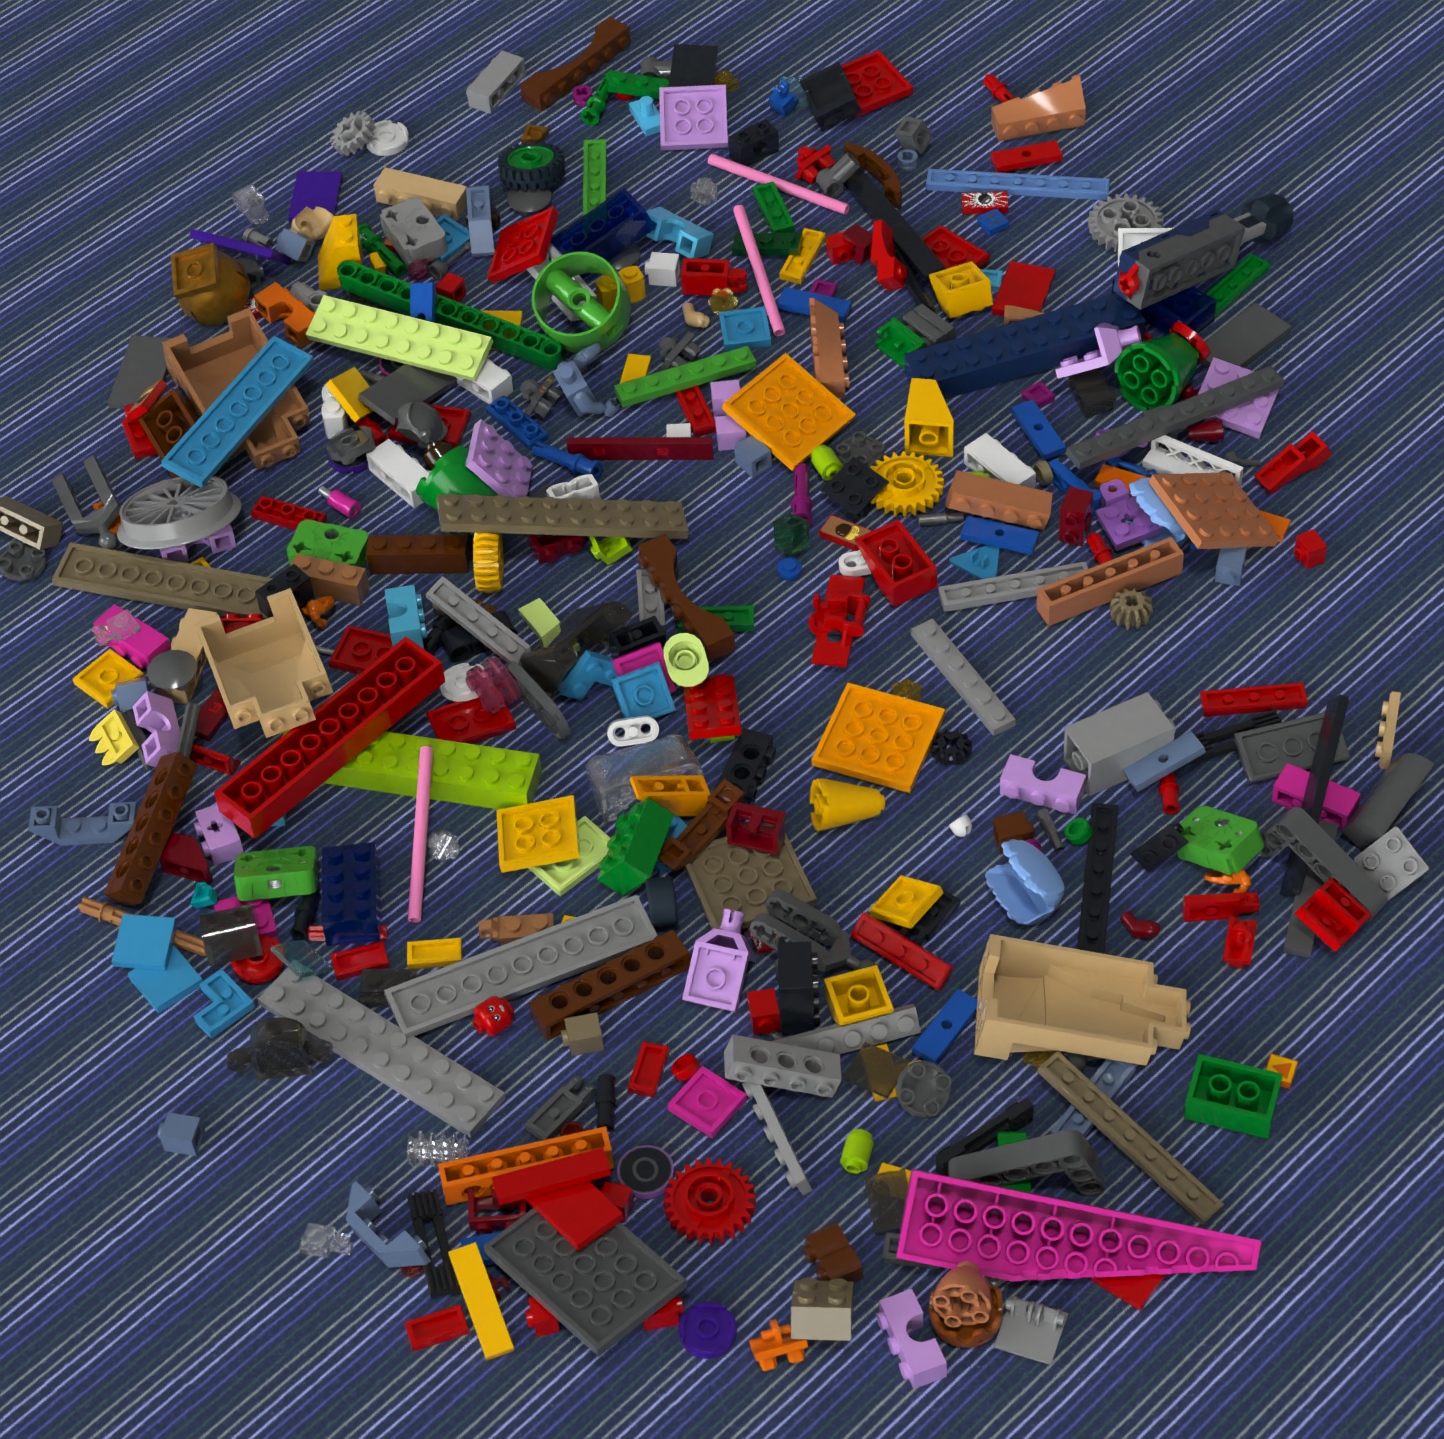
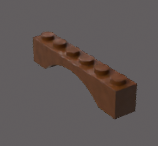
M611 16L595 27V35L591 44L578 58L561 67L536 72L520 84L522 101L541 112L552 105L556 100L631 44L629 26Z
M663 534L639 544V556H637L639 566L642 570L646 569L651 584L659 588L663 602L669 603L674 618L676 620L680 619L684 632L695 635L701 641L708 662L735 651V635L724 618L699 608L681 591L675 578L678 568L677 550L667 535Z

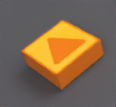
M1270 1054L1265 1070L1282 1073L1281 1087L1290 1089L1298 1067V1061Z

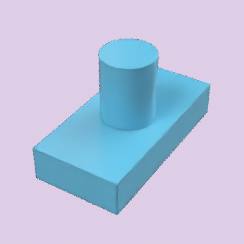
M643 96L640 100L629 103V110L645 136L660 132V113L653 104L651 97Z

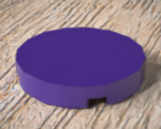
M710 1301L701 1302L691 1306L692 1309L684 1312L678 1325L680 1343L693 1356L703 1359L717 1358L727 1353L735 1344L737 1337L736 1319L722 1304Z

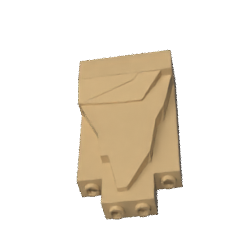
M291 588L267 596L273 617L227 634L224 631L219 615L194 623L234 729L259 720L266 738L316 720L310 701L333 693L327 673Z
M990 934L978 973L974 1055L1008 1060L1009 1054L1012 1052L1064 1051L1147 1066L1150 1056L1156 1054L1157 1046L1180 1050L1183 1040L1189 1038L1191 1024L1187 1022V1018L1190 1013L1191 1003L1186 1001V989L1157 984L1158 975L1154 974L1153 962Z

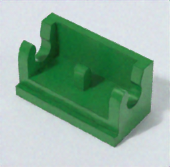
M895 317L891 318L888 323L880 327L876 332L879 335L884 333V335L875 341V347L903 369H905V353L926 348V341Z

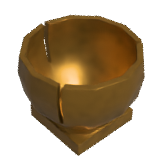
M214 243L171 255L173 294L178 299L184 313L205 326L222 325L228 321L227 316L241 311L248 302L251 282L246 270L240 262L222 251H217V246Z

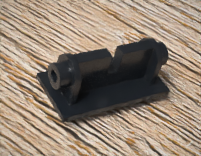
M1171 823L1130 853V855L1149 873L1189 841L1182 836L1184 831L1180 823Z

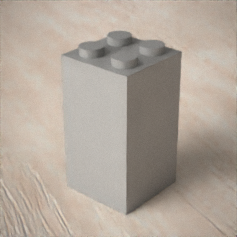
M1146 692L1066 726L1063 760L1071 771L1086 775L1085 791L1089 796H1092L1128 780L1123 770L1174 741L1176 727L1172 719L1167 718L1162 712L1160 703L1157 700H1153L1150 694Z

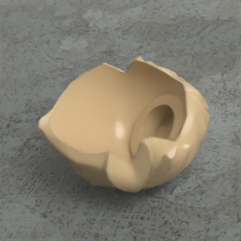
M306 206L292 220L291 227L293 230L315 241L325 238L334 215L327 209L316 206L314 210Z

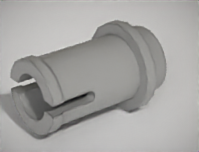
M247 228L243 234V240L247 243L267 248L272 247V245L267 243L273 244V239L259 233L256 228Z

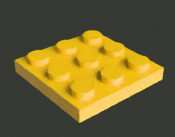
M574 795L496 810L499 866L502 873L580 858L577 810Z

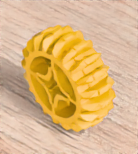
M475 532L473 538V571L476 588L479 592H500L503 586L504 575L501 533Z

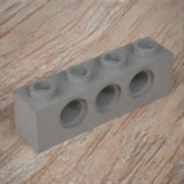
M732 1035L724 1051L726 1079L833 1098L842 1081L840 1054Z

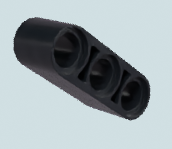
M497 611L491 613L493 617L517 635V630L507 612ZM461 625L445 631L440 637L444 649L453 662L463 661L491 650Z

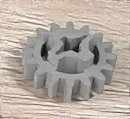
M358 111L356 115L350 113L349 118L344 117L340 123H337L338 129L332 131L334 136L330 138L332 141L331 145L340 155L345 154L348 156L350 152L356 154L357 149L362 150L363 146L369 143L368 138L374 136L372 131L376 129L373 125L375 121L365 111L363 113Z

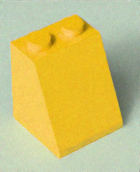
M357 214L333 216L318 254L320 291L341 288L337 273V267L341 262L349 260L364 265V253Z
M911 378L904 419L906 454L915 452L917 455L953 457L954 420L936 380Z

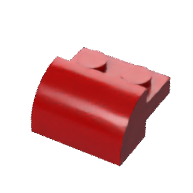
M1332 877L1295 912V915L1335 952L1372 916L1368 910Z

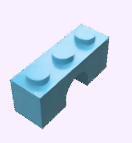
M662 207L644 211L639 233L655 241L670 240L676 242L675 251L692 259L709 255L714 236L708 230Z
M414 585L384 589L392 646H395L403 638L408 637L424 649L423 638H427L421 594H416Z

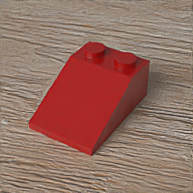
M899 519L855 538V543L877 585L893 607L937 588V567Z

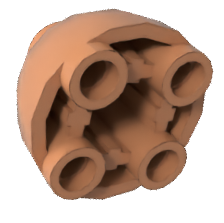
M964 1261L959 1263L957 1268L949 1271L939 1281L932 1303L934 1310L944 1318V1323L949 1327L957 1328L961 1325L987 1322L992 1307V1297L989 1285L980 1273L979 1267L975 1263Z

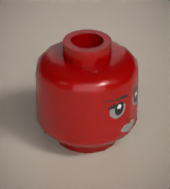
M491 996L474 1007L475 1018L472 1019V1023L480 1034L484 1032L488 1036L494 1037L512 1025V1017L515 1016V1013L506 998Z

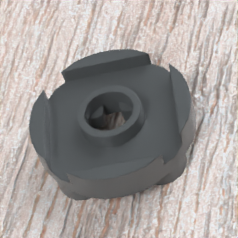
M360 426L361 430L354 431L352 427L333 436L330 439V447L328 445L326 447L331 459L341 461L343 465L353 463L356 457L375 450V437L369 427Z

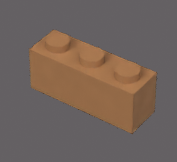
M296 554L290 565L295 564L310 577L313 593L316 597L332 596L335 601L361 606L370 589L367 571L363 567Z

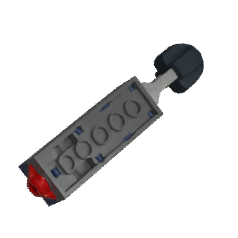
M1268 194L1246 203L1241 211V216L1234 219L1217 209L1125 249L1119 257L1120 262L1117 274L1115 275L1113 292L1141 310L1234 268L1243 243L1252 240L1262 244L1288 232L1294 220L1293 208L1283 196Z

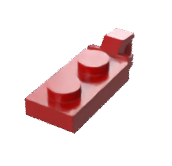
M133 404L124 406L126 419L121 420L122 427L135 460L157 455L158 452L138 419L131 420L127 416Z
M1254 892L1184 896L1183 921L1226 920L1230 916L1238 919L1240 914L1259 912L1258 894Z

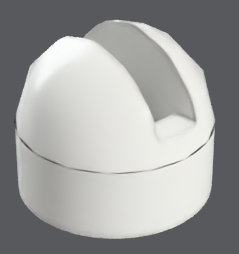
M967 814L949 824L952 832L959 837H965L966 834H970L972 831V823Z

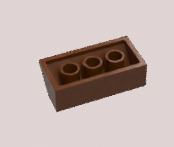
M173 388L152 405L148 412L137 419L160 458L163 459L196 423L199 416L189 400ZM169 471L172 478L180 477L177 474Z
M472 534L368 536L366 551L370 575L468 573Z

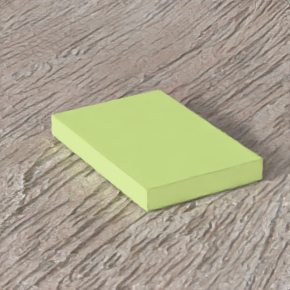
M586 816L577 821L580 858L528 868L560 897L597 870L601 860L607 855L609 850L607 843L610 837Z

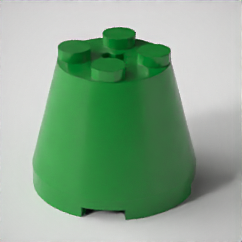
M1176 333L1132 344L1120 353L1115 363L1114 372L1117 373L1122 387L1119 390L1132 406L1141 411L1166 405L1171 406L1176 402L1194 374L1199 353Z
M462 445L455 447L440 457L434 463L436 467L432 469L427 479L422 477L416 487L418 497L436 511H438L436 503L437 494H478L481 496H497L498 494L466 466L469 447L464 448Z

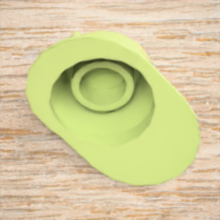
M678 633L672 636L666 642L663 649L664 660L670 678L677 685L684 687H694L701 684L709 673V664L701 641L695 635L689 633Z

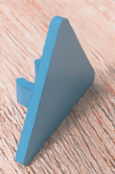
M986 545L951 557L949 562L980 580L996 577L1000 548Z

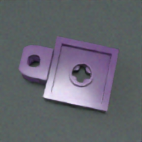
M1114 479L1100 485L1102 508L1095 510L1096 518L1116 551L1162 534V527L1157 523H1153L1150 520L1151 516L1139 507L1140 504L1136 502V496L1129 497V491L1122 481ZM1112 487L1117 489V491L1110 492L1108 490ZM1128 519L1133 520V524L1123 522Z

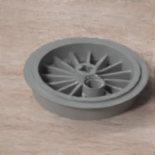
M213 476L203 488L182 477L163 480L141 489L123 503L120 508L121 523L117 529V538L122 544L137 549H163L191 543L221 530L232 522L241 510V501L235 494L229 491L226 482L216 476Z

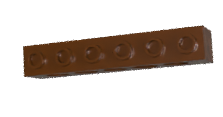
M179 752L160 757L103 895L124 907L142 903L198 767L197 763Z
M673 930L660 934L653 940L634 947L630 952L618 958H612L606 964L585 972L581 977L571 982L563 983L557 989L536 997L533 1001L529 1002L531 1018L545 1039L549 1041L561 1035V1030H566L565 1018L596 1012L600 1015L688 970L690 967L689 951Z

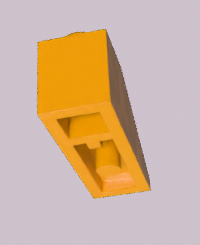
M703 775L630 777L637 800L643 802L650 798L675 816H697L705 808L708 802L707 797L710 795Z

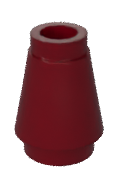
M1214 418L1188 426L1189 440L1219 442L1218 440L1224 439L1222 420Z

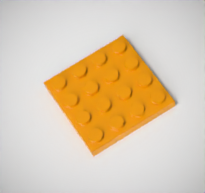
M784 353L723 403L721 408L755 439L764 443L771 450V453L791 471H794L799 463L807 460L814 448L826 444L852 422L856 416L851 409L787 353Z
M847 683L814 752L811 764L818 768L911 793L930 751L932 741L935 739L945 717V709Z

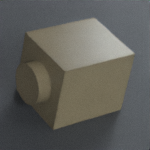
M597 1012L564 1019L566 1030H561L564 1047L569 1046L571 1057L604 1050Z

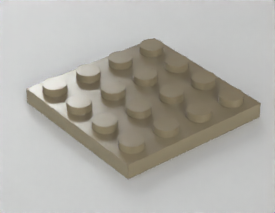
M764 824V825H763V826H768V827L775 828V825H770V824ZM786 833L779 855L727 844L726 836L713 840L695 859L684 866L711 929L720 928L724 909L745 913L741 930L750 927L754 918L760 913H766L777 918L766 908L767 899L777 889L787 891L812 907L817 905V898Z

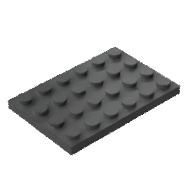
M533 1208L483 1245L484 1253L598 1357L688 1287L687 1280L621 1222L577 1251Z

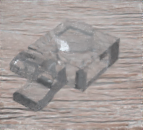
M128 609L105 620L106 626L97 625L92 629L96 636L94 639L99 646L105 645L114 638L120 642L141 631L139 624Z
M308 1223L299 1248L301 1253L328 1258L331 1251L350 1255L354 1244L349 1242L350 1235L337 1233L335 1227Z

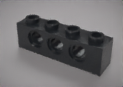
M743 728L742 735L739 736L715 788L726 779L745 793L741 803L749 804L750 801L754 802L758 792L757 786L759 782L764 781L767 774V765L769 762H773L776 755V747H773V736Z

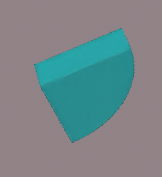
M197 882L191 905L195 909L216 904L217 892L205 882Z

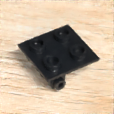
M853 457L820 491L854 516L866 517L869 513L867 505L889 484V481Z

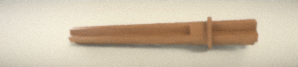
M85 896L78 905L80 912L98 918L99 922L107 921L118 926L121 924L123 914L135 915L111 906L110 902L102 903ZM176 929L172 945L201 956L208 955L211 949L209 941Z

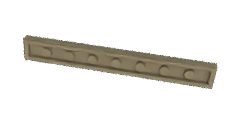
M1059 1051L1038 1067L1037 1072L1202 1226L1223 1209L1224 1203Z

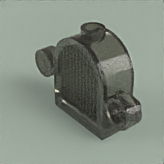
M285 1017L269 1018L258 1022L252 1027L250 1031V1047L237 1048L228 1053L227 1068L234 1072H242L247 1070L249 1066H253L257 1081L313 1074L312 1060L326 1062L333 1058V1045L325 1039L309 1040L305 1026L297 1020Z

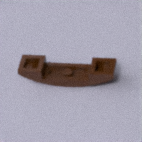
M845 143L844 155L847 152L852 154L860 163L861 169L869 172L884 186V196L896 209H901V184L893 168L871 150L857 144Z
M724 779L707 797L709 803L676 839L671 836L662 846L657 860L674 872L690 863L723 830L734 802L741 803L745 793Z

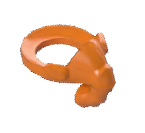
M332 596L311 600L302 608V612L304 615L311 617L319 629H325L327 621L320 616L333 607L335 600Z
M1244 868L1239 873L1234 872L1232 875H1227L1220 871H1210L1204 874L1205 880L1210 883L1240 884V889L1235 888L1233 893L1247 892L1251 886V878L1246 874Z

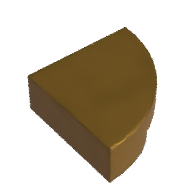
M527 124L521 137V144L523 145V142L531 144L532 141H537V143L543 141L549 135V127Z

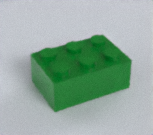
M647 798L640 804L636 803L628 813H622L615 823V827H617L616 832L607 843V848H609L607 855L604 856L599 864L600 873L597 880L624 896L649 879L674 814L650 798Z
M1198 1054L1186 1097L1184 1119L1268 1139L1281 1091L1283 1074Z

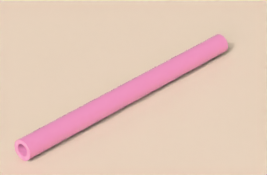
M713 153L708 158V164L760 184L774 181L779 191L847 215L850 205Z
M737 205L733 208L773 333L777 337L785 334V329L743 205Z
M429 746L421 747L419 755L408 921L413 923L421 922L433 759V748Z

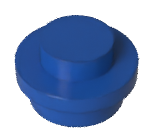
M787 557L778 562L777 572L782 579L792 581L797 579L802 572V564L796 558Z

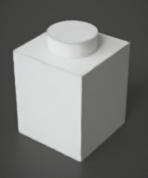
M651 253L650 261L645 263V275L649 277V285L677 287L680 275L679 254Z

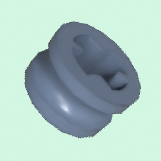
M904 149L898 153V167L901 170L912 171L917 167L918 155L914 150Z

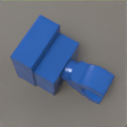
M781 79L780 86L778 88L773 87V93L769 97V106L783 117H786L798 105L799 98L788 91L790 84Z

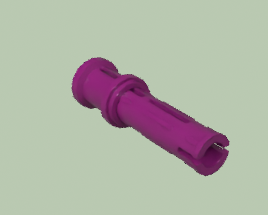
M799 463L794 469V498L790 503L793 510L790 522L794 527L800 529L809 527L813 521L810 514L813 503L809 498L810 468L805 463Z

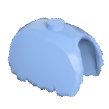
M1150 477L1140 478L1130 483L1131 495L1137 497L1136 502L1140 504L1139 507L1151 516L1150 520L1153 523H1157L1162 527V534L1141 542L1145 544L1144 547L1172 537L1176 544L1181 547L1187 540L1188 535L1149 484ZM1125 520V522L1133 524V520Z
M1015 839L1003 842L1001 844L1005 856L1010 857V864L996 865L994 868L989 869L985 873L987 885L993 888L992 892L996 895V900L1001 903V906L1008 910V917L1015 920L1018 924L1033 925L1046 920L1056 910L1064 895V884L1061 876L1049 859L1032 844Z

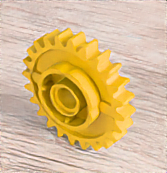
M903 451L901 456H898L893 452L892 458L884 455L883 462L876 460V466H870L873 471L889 481V484L870 502L871 504L876 503V509L884 507L885 514L893 511L894 516H897L901 512L906 517L908 512L916 516L917 510L926 513V507L934 508V502H939V496L943 495V472L939 471L938 464L932 465V459L925 461L923 454L915 457V452H912L910 456H907L905 451Z

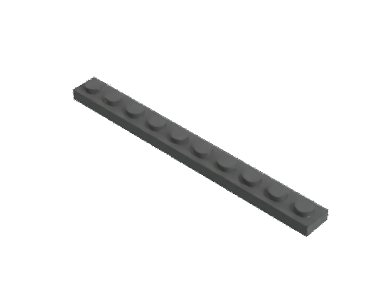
M1268 366L1067 447L1066 456L1079 470L1280 389L1284 386V379L1271 366Z

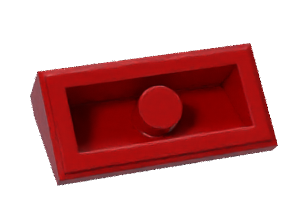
M196 744L192 746L190 760L200 765L233 776L241 764L240 760Z

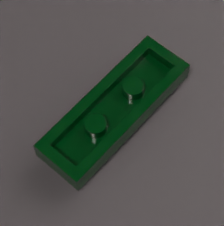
M802 232L753 233L760 256L800 255L804 240ZM735 234L731 248L733 256H748L741 234Z

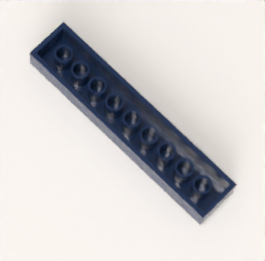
M1114 293L905 353V374L910 384L911 378L936 380L944 399L1058 367L1063 359L1077 356L1078 359H1082L1086 353L1099 349L1094 328L1101 323L1118 326L1119 330L1132 328L1137 325L1141 339L1145 341L1146 320L1137 307Z

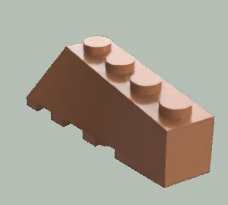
M1080 75L1072 76V80L1061 83V81L1052 84V88L1041 92L1039 89L1035 90L1026 98L1021 99L1017 97L993 106L991 125L998 142L1085 126L1086 107Z
M809 298L810 332L815 379L837 398H845V388H850L849 373H844V371L848 370L847 356H842V354H846L845 339H841V337H844V323H839L837 312L817 299Z
M957 470L944 505L947 508L1044 531L1051 514L1053 493Z

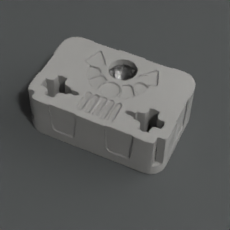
M413 197L381 211L380 220L383 234L408 267L419 266L447 253L445 231L440 227L420 198Z

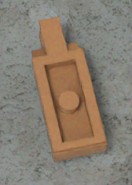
M554 914L494 917L493 920L479 921L480 939L493 938V941H500L501 945L507 944L554 926Z

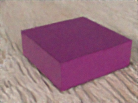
M815 279L810 292L835 297L838 284Z
M1041 381L1021 391V397L1025 401L1033 399L1039 409L1055 401V394Z

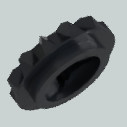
M946 729L944 733L936 734L930 748L931 754L940 763L947 765L960 764L970 757L972 741L968 739L967 733L961 734L958 729L954 732H949ZM947 743L951 745L956 743V748H947Z

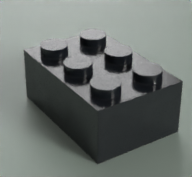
M811 941L778 942V982L782 1036L797 1035L815 1030V1024L820 1023L817 952H812Z

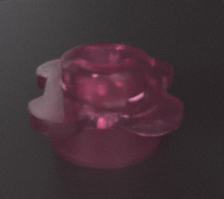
M417 259L412 261L407 266V270H409L407 273L408 277H412L414 280L425 278L429 274L428 260Z

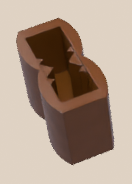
M837 1222L805 1236L806 1246L803 1247V1252L808 1262H814L818 1268L816 1269V1275L819 1281H830L840 1278L848 1282H855L863 1278V1267L860 1260L849 1245L845 1234Z

